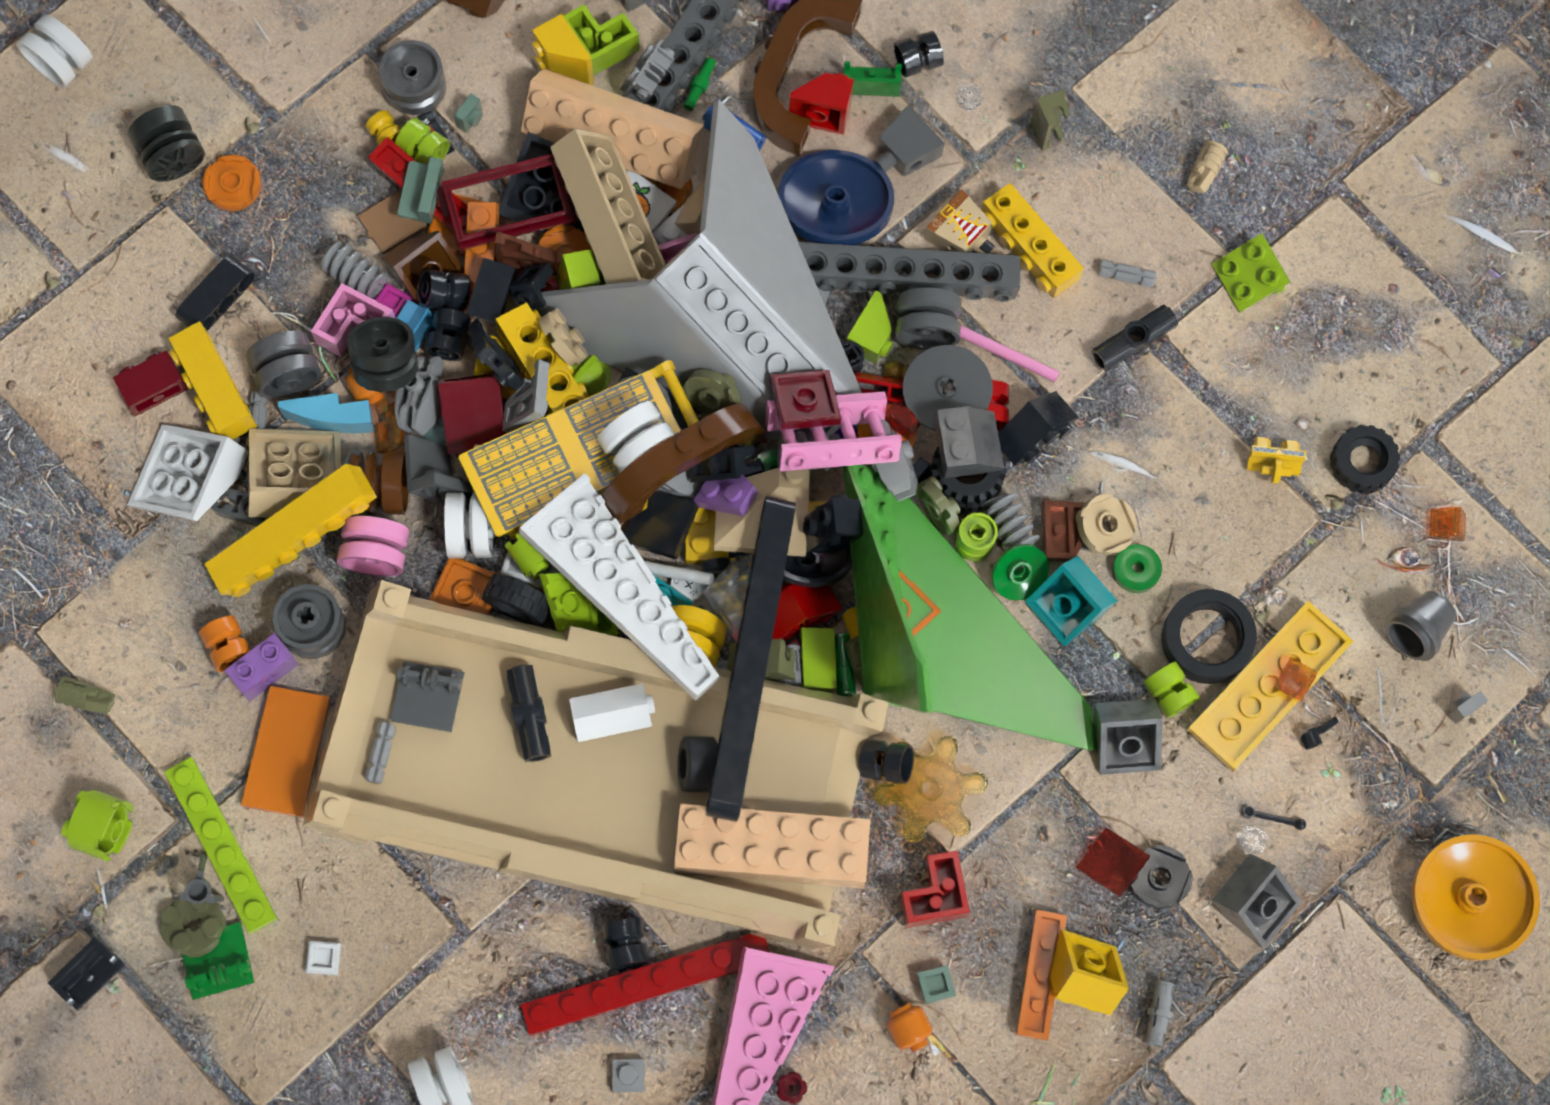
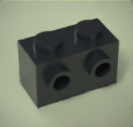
M834 495L826 503L815 507L814 511L805 516L803 533L806 535L807 552L835 554L863 536L860 500L848 499L846 495Z

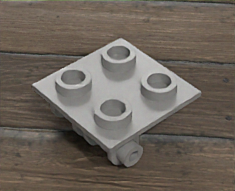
M660 39L656 46L650 44L634 66L635 68L620 87V90L624 92L622 94L623 97H626L632 88L637 91L636 96L642 100L652 96L653 91L661 82L660 77H664L665 72L674 61L673 56L675 53L670 48L662 49L660 47L663 39Z

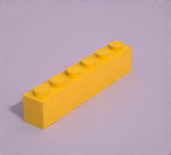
M344 464L205 563V566L221 595L241 597L251 590L250 586L256 582L270 578L274 574V570L280 565L294 561L298 557L297 553L318 544L324 534L341 528L347 518L353 514L356 515L365 511L369 507V503L376 499L377 496L361 467Z

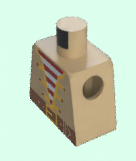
M962 189L925 229L924 239L943 251L968 253L975 251L976 253L993 254L997 248L987 239L992 227L990 219Z

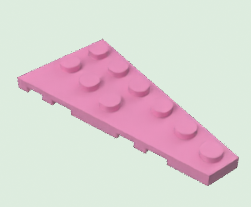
M743 947L712 1105H758L765 1091L769 1090L773 1082L772 1078L779 1065L783 1064L805 1023V1017L813 1002L817 1001L821 993L820 989L827 976L831 975L835 966Z

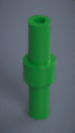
M707 57L699 74L694 75L690 84L691 90L683 104L686 110L693 111L701 94L706 92L710 84L708 79L716 65L714 59Z

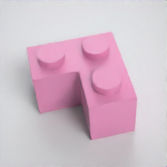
M341 283L312 328L311 333L317 345L342 357L348 348L347 337L355 326L371 318H395L393 309Z

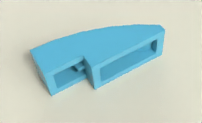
M334 393L278 401V408L283 417L307 427L323 431H340V433L353 434L375 432L373 411L369 400L342 404L338 394Z

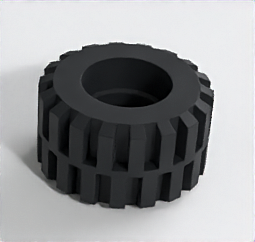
M937 447L932 458L929 477L934 476L942 487V493L947 499L952 497L957 502L961 513H964L966 508H970V512L973 513L977 512L978 507H982L984 503L998 496L1006 476V459L1002 457L1004 470L984 473L985 478L980 482L965 484L958 481L955 477L944 478L939 447Z

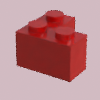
M791 583L783 585L781 587L772 640L782 639L786 641L799 634L801 628L823 625L840 612L842 607L830 586L802 587Z
M958 850L927 856L924 864L929 887L902 892L900 896L906 929L967 918L970 913Z

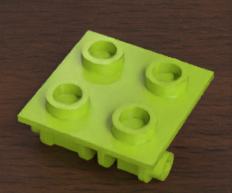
M1263 233L1212 263L1240 313L1272 293H1275V295L1282 293L1286 289L1284 286L1291 282Z

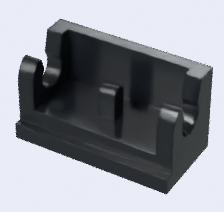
M483 258L466 315L496 326L495 319L504 314L511 292L509 286L515 280L516 268Z
M755 446L725 448L689 469L690 483L741 478L743 474L752 473L755 467L746 466L745 458L755 454Z
M94 937L47 984L66 1003L79 1011L125 964L103 941Z

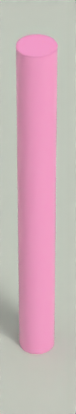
M961 325L960 338L1053 382L1056 381L1060 373L1059 371Z

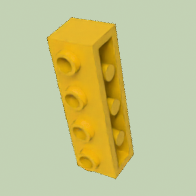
M1011 183L983 202L981 210L992 223L991 229L993 228L998 233L1002 245L1007 250L1011 249L1016 256H1020V266L1025 271H1030L1033 274L1038 287L1044 293L1048 292L1054 299L1080 280L1084 267Z
M199 321L168 338L173 346V349L169 350L177 366L183 365L186 371L181 374L190 390L195 388L198 394L193 397L202 413L207 411L210 417L206 423L212 434L227 436L234 440L248 432L249 429L256 428L258 426L203 324Z

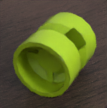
M416 117L409 120L402 127L395 140V144L410 157L414 156L416 162L429 164L430 157L440 158L443 161L450 147L448 139L436 131L431 132V127Z
M972 513L962 520L955 539V547L964 559L971 562H979L991 554L998 536V527L995 521L984 513Z
M1176 661L1163 667L1143 682L1151 696L1159 698L1157 705L1167 719L1182 712L1200 698L1192 684L1184 682L1186 675Z

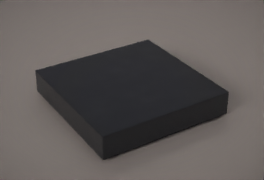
M655 491L648 499L647 508L631 518L624 535L636 549L677 560L699 507L694 501Z

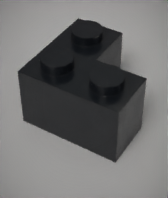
M1057 391L1030 400L998 433L1001 450L1014 466L1024 462L1030 464L1041 455L1039 449L1044 444L1049 445L1057 438L1062 440L1074 429L1071 425L1079 417Z

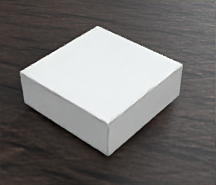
M309 941L305 973L339 976L342 944Z

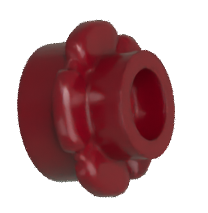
M789 1072L788 1075L779 1077L776 1086L778 1087L777 1096L781 1101H788L790 1104H797L802 1101V1096L807 1093L808 1087L806 1081L801 1079L802 1076L800 1074ZM790 1085H793L795 1089L794 1091H790L788 1087Z

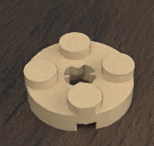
M555 308L540 318L539 322L545 336L551 333L554 341L551 345L566 363L571 366L574 364L576 367L589 357L586 349L581 345L585 342L582 334L575 327L569 328L566 324V318L559 309Z
M1098 495L1088 500L1076 514L1075 519L1079 535L1089 551L1096 555H1112L1123 551L1131 544L1133 532L1136 531L1137 524L1133 510L1124 500L1119 501L1111 497L1114 495ZM1103 517H1106L1105 521L1110 520L1112 526L1109 527L1110 532L1106 531L1102 526Z

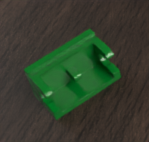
M844 61L843 74L854 79L853 95L900 96L902 63H896L895 68L850 67V61Z

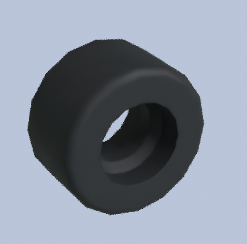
M685 736L682 738L678 751L677 770L679 785L683 792L709 793L718 746L714 737Z

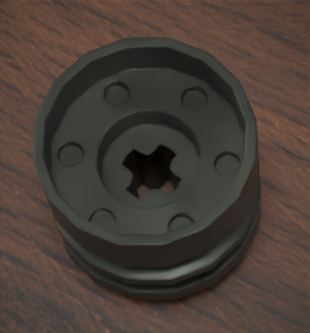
M176 105L154 108L138 117L129 127L128 136L137 154L141 156L140 159L147 173L154 181L168 182L179 179L196 169L204 160L205 151L196 134L192 132L191 124L183 109Z

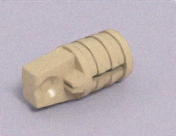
M1212 140L1204 142L1203 148H1201L1193 164L1187 182V187L1191 192L1205 193L1228 154V150L1224 145Z

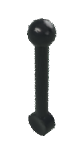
M1246 806L1242 810V815L1246 819L1257 817L1291 825L1297 830H1304L1306 828V822L1301 818L1292 820L1255 811L1252 806Z

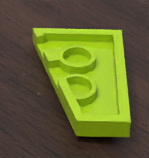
M562 573L539 574L557 631L562 632L573 626L598 632L597 607Z

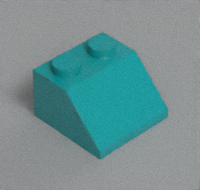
M1077 556L1063 563L1025 602L1065 647L1098 621L1118 600L1083 560Z

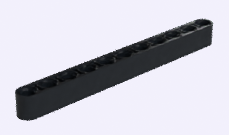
M766 496L763 503L705 816L737 822L739 819L796 502Z

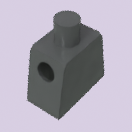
M908 105L880 135L877 148L881 155L875 158L873 162L880 166L885 173L894 167L902 176H907L940 158L943 155L945 143Z

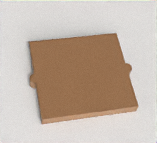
M398 190L357 216L367 230L368 238L374 240L383 254H386L426 229V225L421 221L398 216L401 190Z

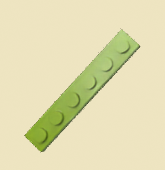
M190 757L164 771L248 933L251 935L278 920L274 909L194 758Z

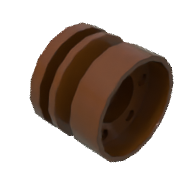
M353 451L350 465L361 467L377 496L376 499L369 503V507L366 509L367 514L374 515L377 501H381L385 515H405L409 497L405 452H385L382 464L378 465L374 452H368L365 462L362 452Z

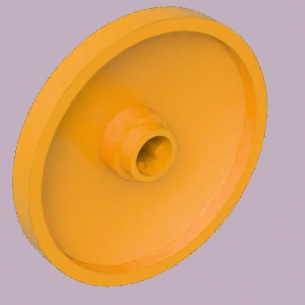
M1470 834L1448 839L1436 846L1424 857L1414 876L1412 903L1421 928L1439 948L1465 960L1486 961L1502 957L1514 951L1527 940L1539 916L1540 893L1531 868L1516 850L1495 838Z

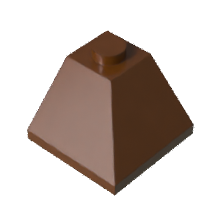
M439 231L404 241L381 258L395 281L407 295L411 296L412 301L419 305L417 296L418 281L424 270L443 271L444 276L447 272L465 273L464 268Z

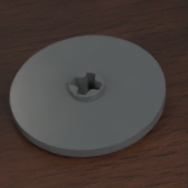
M940 345L922 352L909 365L903 381V397L906 407L913 418L924 427L936 431L935 417L937 410L963 406L987 410L992 398V379L985 363L972 351L955 345ZM949 382L952 383L955 392H948L947 395L942 394L943 388L941 385L946 386Z

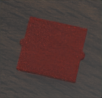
M1106 827L1094 844L1088 846V852L1076 866V869L1118 897H1121L1131 882L1138 879L1137 874L1149 860L1150 855Z

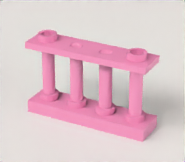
M885 392L836 395L842 420L840 425L829 426H840L844 439L827 441L823 427L829 426L807 427L811 429L815 442L797 443L793 429L781 430L774 400L767 401L766 429L767 431L781 430L785 443L781 444L779 470L791 471L899 462L901 435L886 436L881 423V419L885 420L887 405ZM869 423L874 437L857 438L852 425Z

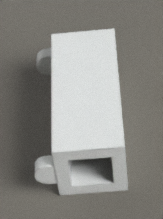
M643 683L569 699L578 742L652 727L650 714L655 713L652 694L645 695Z

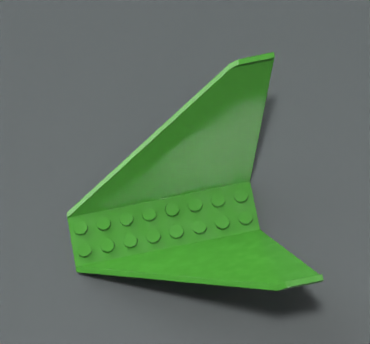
M863 465L843 466L846 496H848V499L860 500L864 534L852 542L850 546L865 695L889 702L888 705L895 707H906L925 713H932L934 711L1089 751H1097L1092 707L912 498L909 497L898 502L882 482L879 472H875L872 468ZM899 571L911 582L913 581L941 610L915 636L912 629L933 610L899 577ZM902 598L906 599L911 606V613L908 618L906 616L908 607L902 602Z

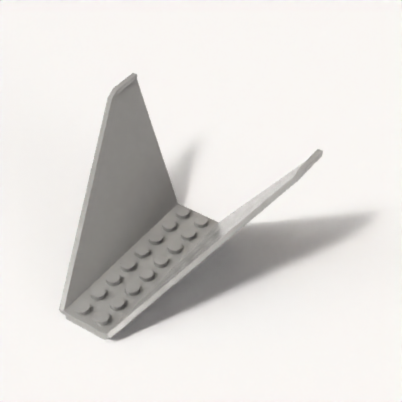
M716 98L711 102L713 104L700 233L651 280L541 292L546 301L545 307L531 310H537L542 318L555 308L559 309L566 318V324L569 328L575 327L582 334L585 342L581 345L589 355L594 354L598 357L599 361L623 372L627 367L642 374L667 360H672L676 368L674 372L682 388L697 368L713 370L720 374H730L736 381L735 387L740 393L741 404L747 406L765 430L767 437L779 442L782 436L781 430L767 431L765 426L767 401L774 400L769 382L770 375L829 370L836 395L859 394L862 391L756 141L727 107ZM513 294L510 299L519 307L520 305ZM664 377L655 379L661 385L669 388ZM840 426L823 427V430L830 437ZM810 428L793 429L794 434L799 430L803 431L805 435L811 432Z

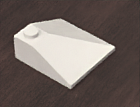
M162 424L127 505L137 509L197 522L238 479L249 451L227 436Z

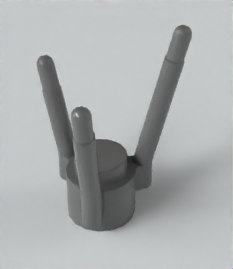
M205 851L201 853L196 877L187 883L185 892L174 893L172 896L174 899L180 901L188 900L193 904H202L206 901L209 903L224 901L223 896L211 894V884L207 879L203 878L207 860V853Z

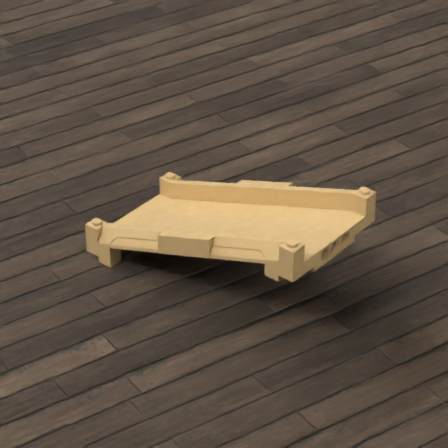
M381 580L370 590L317 766L319 769L302 827L327 833L331 837L359 845L371 840L613 899L630 901L751 930L750 934L776 942L783 941L811 950L834 946L841 917L839 914L829 912L834 886L675 873L674 863L680 804L706 806L709 794L708 792H683L681 790L677 770L680 742L685 736H711L718 743L731 671L713 667L719 675L717 682L695 701L632 640L573 626L559 632L442 605L434 601L410 596L411 589ZM403 661L465 672L452 732L390 722L399 684L397 679L398 669L403 666ZM533 665L539 697H542L547 720L545 727L551 749V757L542 761L525 762L519 730H516L511 709L513 701L506 671L515 666ZM765 679L741 809L850 818L860 776L859 758L862 746L869 736L883 731L889 702L862 693L852 697H845ZM642 683L645 695L652 694L655 713L650 714L652 727L578 742L569 701L570 698ZM380 722L391 723L395 726L396 730L393 739H390L392 745L386 768H383V772H385L381 784L370 783L366 781L365 774L367 767H370L368 762L374 739L378 737L376 734L378 724Z

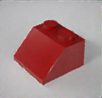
M824 73L791 92L789 111L810 119V128L844 135L852 105L854 79L842 73Z

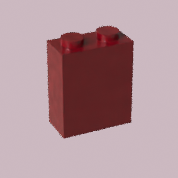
M494 373L439 380L438 387L448 455L455 454L456 458H458L460 454L474 449L475 444L480 446L507 434L502 431L504 404L501 383L494 376Z

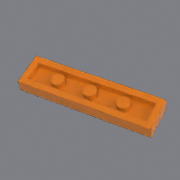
M468 202L466 235L498 227V203ZM495 242L466 250L465 273L470 280L469 302L483 258L497 262ZM467 305L466 309L463 311V313H465V314H466L468 305Z
M1042 910L1035 911L1016 1036L1042 1041L1049 1040L1055 1000L1050 974L1059 933L1062 929L1065 930L1067 915Z

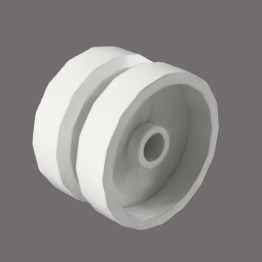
M43 14L34 24L36 34L26 32L16 43V46L25 59L44 77L57 86L66 88L75 78L73 68L83 70L92 60L93 56L85 44L69 28L56 18Z
M651 401L640 403L611 422L597 437V442L605 454L616 453L613 465L619 473L643 453L675 435L667 423L657 424L660 413Z
M447 492L444 508V528L448 559L464 558L468 552L469 539L471 551L475 558H491L494 532L475 492L470 499L469 511L467 499L463 492Z
M451 1046L435 1052L434 1063L438 1072L436 1074L429 1061L423 1057L408 1063L409 1073L421 1105H447V1102L450 1105H474L467 1076Z

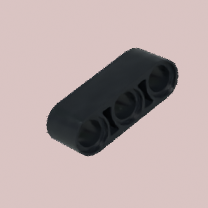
M226 256L181 303L175 317L187 327L200 321L208 331L252 284L255 273L234 256Z

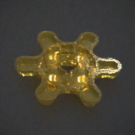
M946 735L939 738L934 752L928 756H921L914 751L913 771L906 784L883 783L875 788L874 799L877 804L886 807L899 805L905 809L907 821L903 826L902 832L904 838L911 843L923 840L927 827L934 822L944 823L955 836L963 837L967 835L971 830L972 823L970 818L962 811V801L968 795L983 793L988 787V779L984 773L980 771L963 773L956 768L954 759L959 751V743L953 736ZM899 741V742H897V743H901V744H908V745H910L909 743L904 742V741ZM927 782H933L938 785L939 794L937 797L932 798L924 796L922 786Z

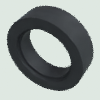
M1215 589L1194 591L1181 598L1168 614L1161 634L1162 648L1168 662L1176 661L1186 675L1185 678L1203 684L1220 683L1235 676L1251 658L1257 640L1256 625L1247 607L1233 595ZM1199 610H1213L1227 617L1233 624L1237 634V647L1233 656L1224 662L1216 664L1203 663L1194 659L1185 650L1180 637L1181 624L1189 614Z

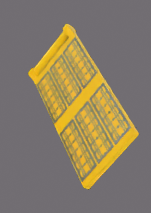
M667 360L651 370L460 454L458 457L495 536L500 537L520 528L584 473L590 478V483L596 492L607 488L620 473L613 465L616 453L605 454L597 442V437L611 422L640 403L651 401L660 413L657 424L667 423L675 434L680 432L681 430L655 380L656 378L664 377L688 427L698 422L699 420L674 372L676 368L672 360Z

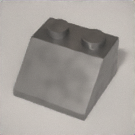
M969 406L937 410L935 428L944 478L1004 470L994 412Z
M1155 699L1094 703V729L1100 775L1161 770L1163 718Z
M1251 853L1212 899L1228 921L1263 949H1265L1302 903L1277 866Z

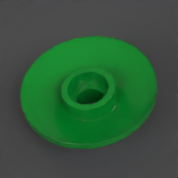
M1022 544L1008 549L999 557L993 568L992 582L995 590L1008 600L1018 601L1029 598L1048 577V559L1039 548L1033 545Z

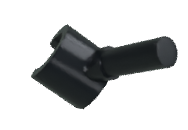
M1333 717L1323 725L1312 728L1301 736V740L1305 749L1309 750L1323 744L1320 735L1338 724V719Z

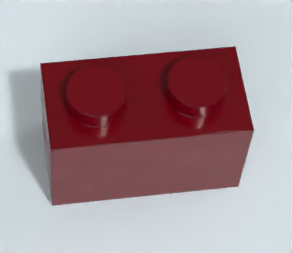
M167 350L162 353H153L146 358V361L136 366L125 367L118 375L113 377L134 416L188 390Z

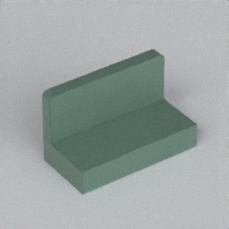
M430 157L429 164L409 162L397 212L399 217L432 223L438 198L437 189L441 185L444 172L442 159Z

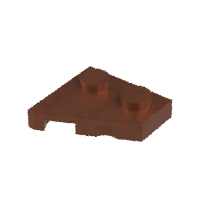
M496 232L495 250L497 262L515 267L518 271H522L527 265L549 263L554 271L552 275H556V251L501 232Z
M1044 500L1041 503L1042 547L1048 561L1067 562L1077 557L1083 541L1079 535L1075 518L1077 512L1081 510L1086 502Z

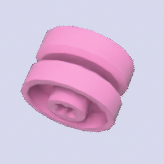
M353 516L345 520V524L342 526L341 537L346 543L339 546L337 564L352 572L371 576L391 577L399 576L403 573L405 555L400 550L405 549L408 545L409 529L406 526L392 520L371 516Z

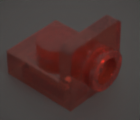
M902 401L899 405L894 402L886 412L885 421L906 440H909L921 426L918 420L915 419V414L906 407L905 401Z

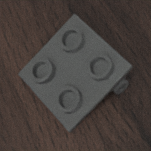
M403 661V666L398 669L397 679L399 684L390 722L452 732L465 672Z

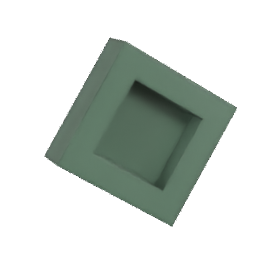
M470 93L454 114L457 128L464 133H467L472 126L475 127L482 118L483 111L478 97Z
M948 965L916 974L925 1005L956 997Z

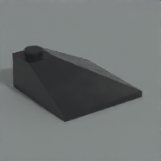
M528 132L516 163L553 154L550 147L555 143ZM551 166L510 176L499 205V215L512 221L520 222L562 211ZM577 217V222L573 227L584 232L583 225ZM552 228L545 229V230H541V231H539V232H542V233L545 234L548 230H550V229H552Z

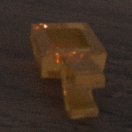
M386 399L376 402L375 410L379 421L373 425L376 453L384 454L404 445V433L397 424L395 401L389 404L388 407Z

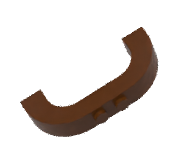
M800 0L784 14L775 33L768 35L765 43L766 54L764 58H758L754 69L756 77L753 88V111L762 133L778 148L800 157L810 134L811 120L788 111L781 104L777 96L800 42L805 36L817 30H832L851 37L861 15L863 0Z
M735 404L718 410L655 445L629 464L603 493L602 498L605 501V506L612 517L616 518L619 524H622L641 513L649 497L672 478L727 447L759 446L764 438L765 430L744 404Z

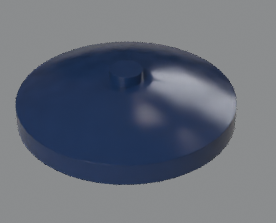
M824 150L808 154L795 161L785 171L779 184L778 196L793 231L813 243L857 245L866 242L878 235L886 227L893 213L894 189L888 175L875 162L857 153L843 150Z

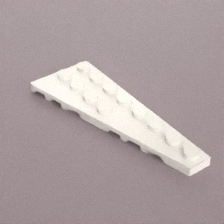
M584 473L524 523L519 529V534L696 701L717 682L719 675L702 649L697 647L687 632V626L683 620L680 621L671 607L670 600L667 596L663 595L646 563L634 545L629 543L620 529L621 525L616 518L612 517L605 506L604 499L601 495L597 494L590 483V478Z

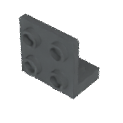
M413 435L404 437L408 493L445 503L447 492H463L466 499L472 496L474 490L470 482L463 481L461 477L452 476L450 455H448L447 446Z

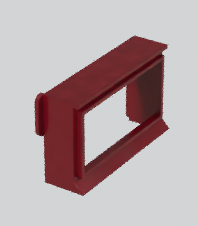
M553 154L441 182V186L437 189L438 200L443 216L451 220L460 254L466 253L467 249L494 243L496 232L518 237L565 224L567 226L576 224L577 217L570 195L566 193L560 170L555 165ZM551 166L562 211L464 236L452 190Z

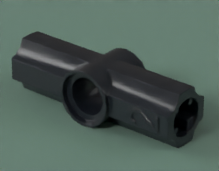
M1163 304L1138 321L1129 322L1125 329L1092 349L1091 353L1094 361L1100 369L1107 372L1130 356L1140 354L1146 346L1178 326L1176 316L1170 307ZM1128 335H1138L1141 338V341L1134 342L1129 338Z
M533 665L515 666L506 671L513 701L511 703L516 730H519L525 762L542 761L551 757V749L545 727L547 720L542 697H539Z

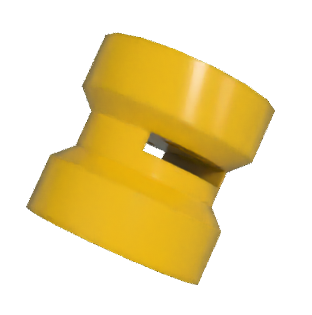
M387 110L374 114L365 125L370 135L376 136L378 146L387 137L395 143L397 135L402 129L394 124V118Z

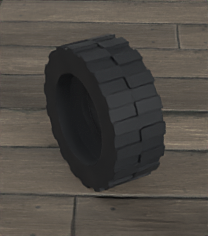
M1373 425L1352 427L1342 434L1333 447L1334 450L1330 455V467L1334 472L1333 476L1340 481L1343 487L1349 488V491L1360 492V494L1377 492L1379 488L1382 489L1388 484L1399 468V447L1393 441L1394 438L1385 433V430L1381 428H1375ZM1368 446L1374 449L1379 456L1377 469L1370 473L1356 470L1351 463V453L1355 448Z
M493 574L481 596L486 604L501 614L533 626L542 627L550 611L546 595L530 585L506 575Z

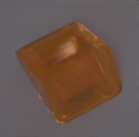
M1461 507L1431 508L1430 538L1458 542L1465 541L1466 513Z
M1290 657L1274 687L1301 702L1315 680L1317 671Z

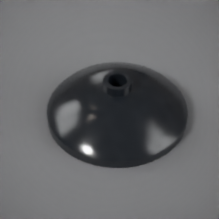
M806 544L805 557L787 555L783 580L802 587H823L840 581L849 573L853 561L850 544L835 554L807 552Z

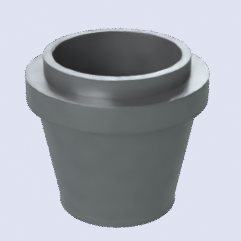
M1427 591L1404 607L1395 608L1386 617V633L1392 645L1400 653L1411 659L1428 661L1440 651L1442 640L1456 620V612L1452 604L1444 596L1433 591Z

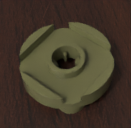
M697 368L683 386V390L692 408L694 406L700 412L698 417L701 419L725 407L741 404L740 393L735 387L736 381L733 376L727 373L720 374L713 370Z
M934 476L918 483L915 495L918 501L922 498L924 499L926 507L923 510L932 523L942 533L947 531V535L958 530L961 521L957 514L961 510L957 502L952 497L946 498L942 493L940 483Z
M176 900L161 913L162 922L160 929L163 940L171 951L176 954L186 955L187 957H200L211 952L219 944V938L226 928L225 915L217 902L209 903L206 901L202 904H193L188 900ZM191 920H201V925L197 924L198 930L192 932L190 928L186 929V925Z

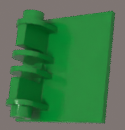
M241 922L227 925L219 938V944L211 952L195 958L182 954L187 974L185 984L187 989H190L192 1000L255 983Z

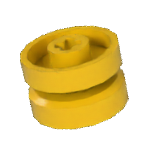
M687 605L671 606L680 621L683 620L687 626V632L697 647L702 649L712 666L716 668L720 657L719 651L722 649L727 634L725 623L716 615L698 607Z

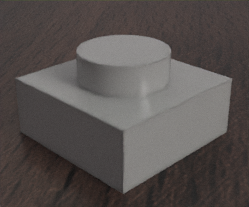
M1481 691L1472 697L1469 693H1466L1453 703L1456 708L1449 713V716L1457 724L1484 705L1488 700Z
M612 1060V1092H645V1060Z

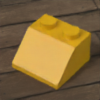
M562 13L532 30L533 42L531 46L535 52L533 60L540 71L544 68L583 83L594 85L592 58Z
M1063 929L1061 930L1050 974L1055 999L1067 1004L1071 1003L1087 1008L1092 1012H1100L1111 1016L1129 989L1117 947Z

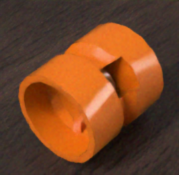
M229 615L215 619L199 630V635L205 648L212 650L209 657L217 672H225L224 670L251 651L246 639L240 638L242 630L235 616Z

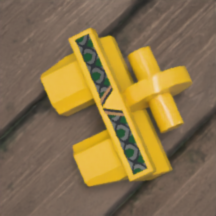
M1256 437L1246 463V470L1271 475V484H1279L1281 476H1300L1302 464L1306 459V451L1300 450L1298 441L1286 440L1282 442L1281 448L1271 447V440L1268 438Z

